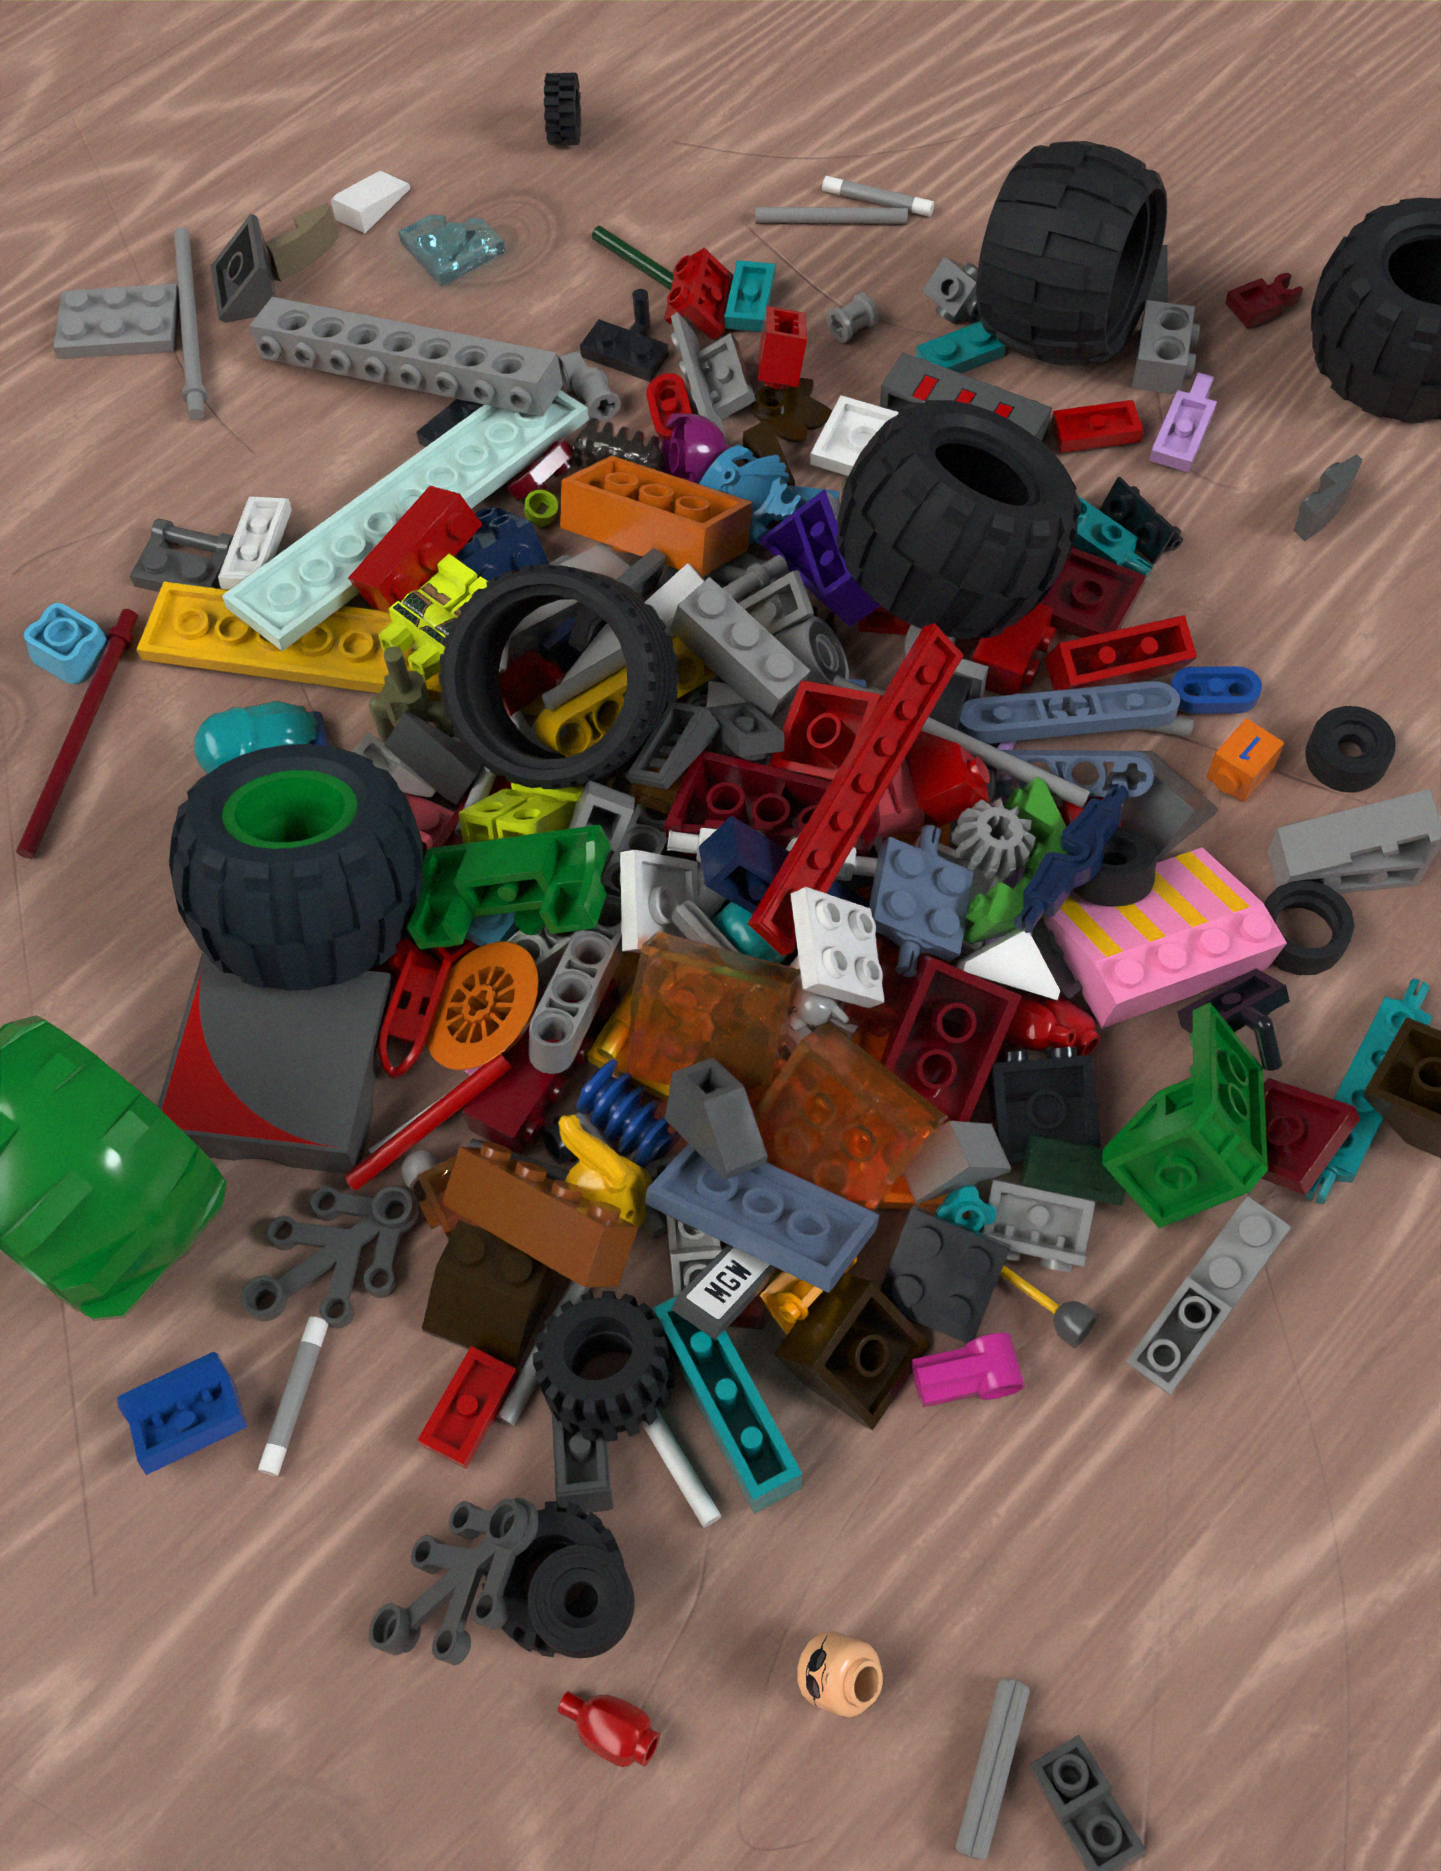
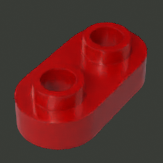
M673 373L662 374L649 383L646 389V397L655 431L661 442L662 439L670 440L673 428H665L670 416L675 413L694 414L688 390L683 379Z

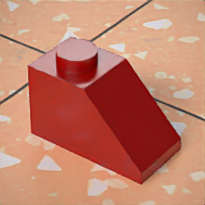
M920 731L908 752L917 806L936 823L943 826L958 819L963 811H966L967 808L972 809L974 804L981 799L990 804L986 786L990 782V775L984 762L979 757L973 758L958 743Z

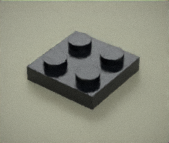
M914 1205L910 1210L880 1290L905 1317L968 1343L976 1338L1011 1245Z

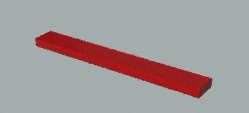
M935 623L922 628L747 923L780 955L792 954L797 945L790 894L804 887L823 893L828 892L964 656Z

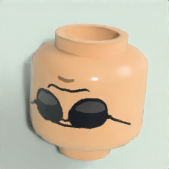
M835 1631L819 1633L810 1640L801 1653L797 1667V1681L803 1697L811 1705L846 1718L860 1715L878 1698L883 1685L881 1664L877 1652L871 1645Z

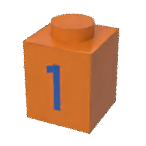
M1246 718L1215 752L1206 778L1212 781L1220 791L1231 794L1245 802L1275 768L1285 742Z

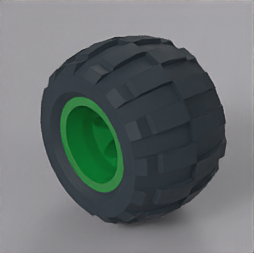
M281 745L259 749L225 762L209 774L201 777L187 791L188 800L178 806L176 822H174L171 836L169 867L178 912L189 932L192 934L200 950L223 973L235 974L241 977L242 983L260 988L287 989V991L313 990L314 988L338 985L360 977V974L380 966L396 953L397 942L408 937L410 932L407 926L417 905L423 884L422 864L424 857L422 838L408 800L399 789L398 783L387 770L375 767L373 760L355 752L324 745Z

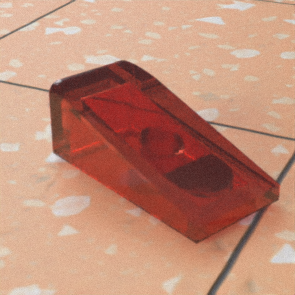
M876 932V947L879 964L883 973L882 988L885 1002L871 1008L845 1002L843 1012L849 1018L848 1022L877 1037H884L900 1023L911 977H904L903 973L899 975L895 971L900 951L899 945H896L887 936Z

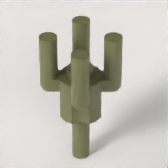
M387 648L384 651V659L389 674L384 677L385 684L380 692L381 696H374L369 701V708L379 738L383 742L387 741L395 728L394 726L397 725L406 710L427 723L434 722L436 729L451 738L455 737L452 731L454 726L451 720H447L444 712L446 711L444 702L430 700L423 676L416 670H407L400 648Z

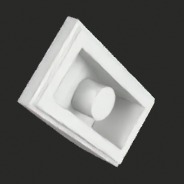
M378 171L339 192L331 199L335 220L365 234L410 189V184L383 171Z

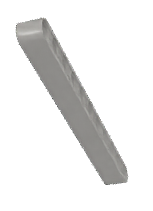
M718 675L709 680L725 683ZM709 681L694 689L688 702L689 705L706 707ZM713 740L704 750L716 753ZM689 766L668 789L652 786L646 787L629 821L617 853H613L600 879L607 895L596 928L574 932L531 1019L529 1027V1058L532 1065L543 1073H560L571 1065L625 952L622 951L620 852L640 850L670 856V851H667L668 842L664 823ZM655 768L654 772L659 773L661 769ZM572 1000V1001H577V1002H576V1003H568V1002H565V1001ZM554 1039L560 1042L549 1043L545 1040Z

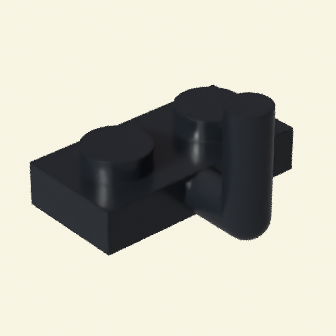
M637 289L632 293L635 322L628 330L598 319L580 344L581 356L585 359L651 382L669 356L668 344L645 336L651 326L648 292L645 289Z
M1256 968L1177 1011L1181 1028L1192 1033L1193 1010L1211 1003L1234 1032L1245 1026L1254 1031L1263 1069L1273 1071L1282 1066L1273 1021L1268 1015L1275 1009L1290 1002L1286 985Z

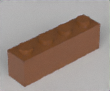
M483 1142L481 1148H459L441 1203L442 1205L583 1287H619L638 1226L621 1218V1210L618 1207L603 1201H590L582 1197L584 1190L581 1187L569 1182L553 1181L547 1178V1170L544 1167L531 1162L512 1159V1151L502 1145Z

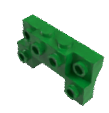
M599 824L429 848L423 858L421 893L407 929L419 949L450 947L463 944L473 917L540 909L539 914L550 934L595 929L607 895L600 877L611 845Z

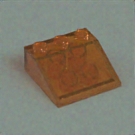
M658 931L645 941L641 948L632 991L626 1073L629 1072L631 1075L670 1085L672 1072L714 1058L744 1086L751 1109L768 1113L789 1030L788 1019L792 1013V1001L799 987L797 978L801 974L800 969Z
M828 1021L800 1041L753 1112L767 1153V1163L873 1212H876L948 1118Z

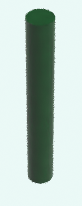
M597 226L593 230V240L671 290L674 273L602 226Z

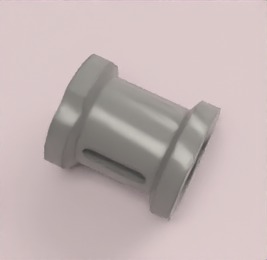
M863 292L854 296L853 302L842 308L833 307L826 314L829 330L840 343L849 341L853 333L864 327L872 328L876 326L879 317L874 301Z

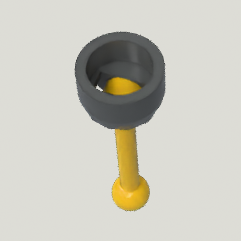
M1005 1265L1003 1266L1000 1275L1054 1314L1053 1322L1057 1335L1073 1348H1077L1095 1325L1099 1314L1087 1305L1077 1301L1065 1302L1059 1305Z

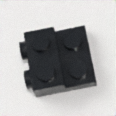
M1076 1047L1046 1049L1047 1059L1028 1060L1027 1051L997 1054L998 1063L993 1064L988 1075L991 1113H994L997 1138L1009 1163L1102 1156L1092 1055L1077 1056Z

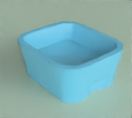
M62 603L50 605L43 612L41 618L32 623L24 632L29 658L33 663L70 684L82 683L95 672L108 643L105 637L106 634L94 621Z

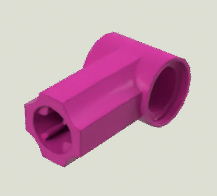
M1010 1333L988 1334L971 1340L965 1345V1348L912 1359L914 1382L923 1408L973 1396H979L982 1400H992L1012 1395L1025 1388Z

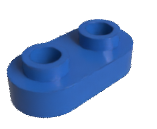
M1240 666L1186 667L1176 672L1170 685L1180 695L1178 709L1190 714L1244 713L1254 708L1262 690V683L1258 675L1252 670ZM1230 693H1237L1240 696H1232Z

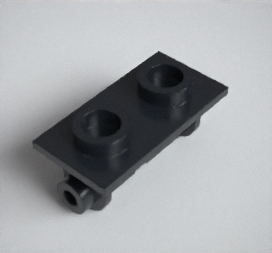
M1117 477L1099 511L1138 537L1136 548L1152 564L1157 563L1166 548L1174 551L1183 542V538L1180 536L1181 530L1177 526L1173 527L1162 515H1159L1155 511L1156 509L1140 495V490L1136 486L1130 487L1121 477Z

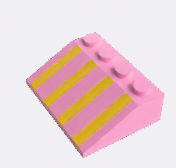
M1203 847L1157 862L1153 888L1147 897L1139 902L1126 906H1102L1086 901L1072 891L1055 916L1049 917L1044 915V923L1049 932L1052 930L1054 933L1055 942L1062 948L1064 952L1063 958L1075 981L1079 980L1083 988L1081 992L1101 1029L1230 983L1256 968L1260 971L1266 970L1287 944L1264 903Z

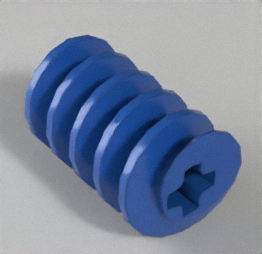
M612 1059L599 1068L584 1085L577 1101L576 1109L582 1115L592 1113L590 1123L595 1128H602L607 1125L604 1136L610 1142L621 1139L618 1150L624 1156L635 1153L633 1162L645 1168L654 1160L664 1157L679 1141L681 1135L677 1131L673 1133L668 1131L670 1124L665 1120V1116L658 1120L654 1117L660 1105L656 1099L644 1106L640 1104L646 1091L643 1086L631 1092L626 1090L632 1078L629 1072L616 1079L612 1076L618 1065V1062Z

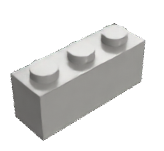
M709 577L677 605L670 631L746 702H750L772 721L794 700L801 680H807L810 670L715 581Z

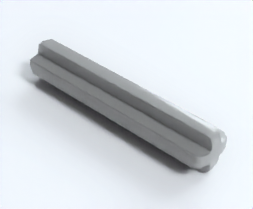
M1002 1678L998 1683L956 1843V1849L959 1853L976 1860H985L989 1853L1030 1692L1028 1686L1014 1679Z

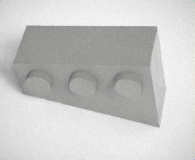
M1431 789L1279 827L1267 851L1276 887L1292 881L1311 880L1327 885L1337 893L1342 894L1418 886L1441 848V820Z

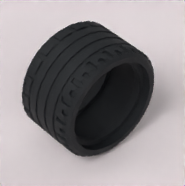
M539 564L520 567V571H507L503 575L486 582V588L477 589L469 601L465 602L459 609L461 614L458 618L453 619L449 635L445 636L443 643L446 646L444 654L440 656V664L442 665L441 673H439V683H442L443 692H440L446 708L444 712L447 720H451L454 726L452 731L456 738L461 740L464 749L468 753H473L476 756L475 760L481 766L489 769L494 775L505 776L506 781L529 788L561 789L586 784L589 780L598 782L609 779L630 769L670 701H677L678 695L677 682H679V673H675L674 664H678L673 648L674 644L671 636H666L664 630L667 627L656 613V610L651 605L645 604L643 602L644 597L638 592H635L622 582L615 581L614 578L563 565ZM575 599L598 613L609 624L618 638L626 660L627 689L623 707L614 725L602 739L582 753L566 757L549 752L532 743L516 728L506 712L501 697L499 668L502 652L511 633L526 616L539 607L558 600Z

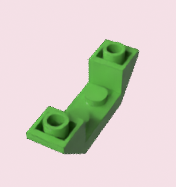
M1037 776L1023 789L1015 788L1004 804V808L1008 810L1019 806L1017 817L1019 819L1032 820L1031 829L1028 833L1036 838L1034 847L1029 854L1030 859L1025 865L1024 875L1017 882L1014 889L999 882L985 895L979 893L974 897L968 906L965 918L969 920L963 937V940L970 944L1001 937L1017 929L1014 919L1024 908V889L1035 876L1045 855L1049 852L1066 855L1068 853L1061 847V836L1066 825L1045 781Z

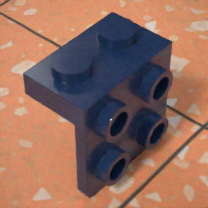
M487 507L475 513L483 525L455 556L457 560L476 572L478 578L481 576L487 581L497 578L510 570L520 571V567L549 564L531 521L495 507Z

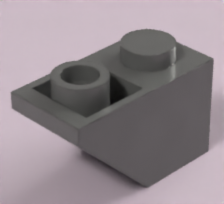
M714 1058L672 1072L665 1120L725 1180L766 1164L767 1153L745 1088Z

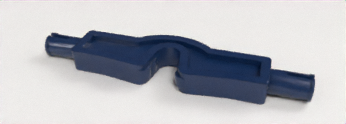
M1113 784L1102 800L1090 799L1082 812L1063 830L1061 847L1071 855L1049 852L1045 855L1035 876L1024 889V908L1014 919V924L1020 931H1023L1025 927V933L1032 932L1043 914L1049 917L1055 916L1073 889L1087 883L1098 873L1103 863L1104 846L1120 825L1121 805L1129 796L1128 790L1123 785L1118 790L1119 784Z

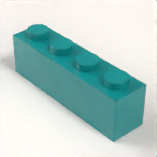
M675 1296L654 1307V1316L659 1318L671 1355L755 1514L802 1488V1472L727 1332L724 1331L716 1340L672 1310L677 1297Z

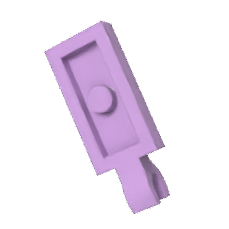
M1198 372L1190 393L1177 390L1151 450L1149 461L1189 473L1217 404V401L1208 399L1210 395L1209 389L1214 379L1213 376Z

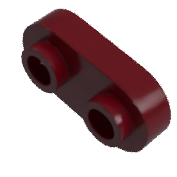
M566 436L558 439L545 453L516 475L507 484L506 488L516 501L523 498L526 499L527 495L532 491L546 490L547 486L544 482L552 474L557 477L574 464L571 456L575 453V448Z

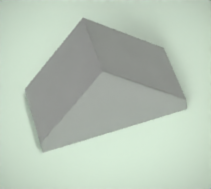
M948 1121L897 1157L916 1205L949 1194L963 1185H975L1011 1171V1166L992 1124Z

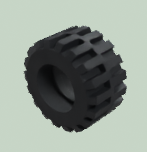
M603 1291L600 1298H594L592 1292L581 1295L582 1302L573 1305L570 1300L560 1306L563 1313L559 1317L551 1314L544 1322L548 1332H539L535 1341L538 1352L533 1353V1366L537 1372L535 1376L551 1413L557 1422L562 1421L567 1431L574 1435L580 1429L583 1438L591 1441L596 1440L598 1433L604 1435L606 1442L618 1441V1433L627 1430L629 1437L640 1432L637 1425L645 1421L648 1425H651L658 1418L655 1410L657 1406L666 1408L670 1400L667 1389L674 1388L675 1375L672 1368L675 1366L660 1320L654 1317L652 1309L647 1304L642 1303L638 1306L636 1298L626 1293L621 1299H617L614 1291ZM622 1352L630 1355L627 1364L611 1377L602 1380H587L579 1377L584 1366L600 1354Z
M557 1501L545 1502V1509L537 1511L538 1530L535 1539L515 1558L503 1594L511 1602V1612L507 1622L501 1628L510 1639L512 1638L520 1647L527 1651L535 1650L542 1656L554 1657V1653L558 1652L549 1647L537 1633L528 1611V1599L524 1593V1581L532 1563L548 1551L576 1544L600 1547L615 1556L623 1567L624 1560L613 1534L609 1528L606 1529L601 1519L594 1513L590 1512L588 1515L582 1511L581 1506L568 1503L567 1508H562ZM491 1564L487 1566L483 1571V1574L486 1576V1580L488 1577ZM485 1583L482 1584V1590H484ZM585 1585L580 1596L566 1607L567 1612L577 1618H584L592 1614L598 1604L596 1590L589 1585Z

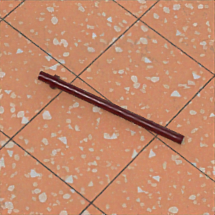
M122 609L115 627L108 629L105 636L108 643L16 849V852L22 857L34 858L123 651L131 647L134 640L131 633L137 622L138 615L130 609Z

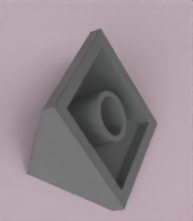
M254 214L248 216L211 265L218 319L225 323L256 317L272 297L277 298L270 257L258 216Z
M1138 751L1147 755L1154 764L1153 783L1146 793L1141 796L1128 797L1121 805V827L1135 830L1149 838L1155 846L1158 861L1217 813L1218 808L1153 751ZM1130 763L1125 772L1111 771L1106 777L1104 785H1112L1113 775L1127 776L1129 784L1134 785L1138 783L1140 776H1146V772H1139L1137 764Z

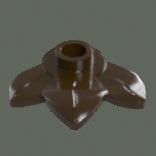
M800 378L798 387L788 386L786 389H775L764 386L757 392L755 396L756 401L752 403L753 415L759 421L768 420L777 437L795 443L805 442L808 430L817 429L826 424L832 410L810 397L814 381L808 378Z

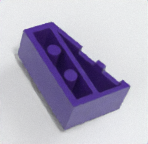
M824 489L758 539V541L774 556L781 555L785 559L790 572L799 570L804 586L851 627L872 613L880 605L858 585L845 567L846 562L838 551L836 540L839 532L837 518L841 503Z

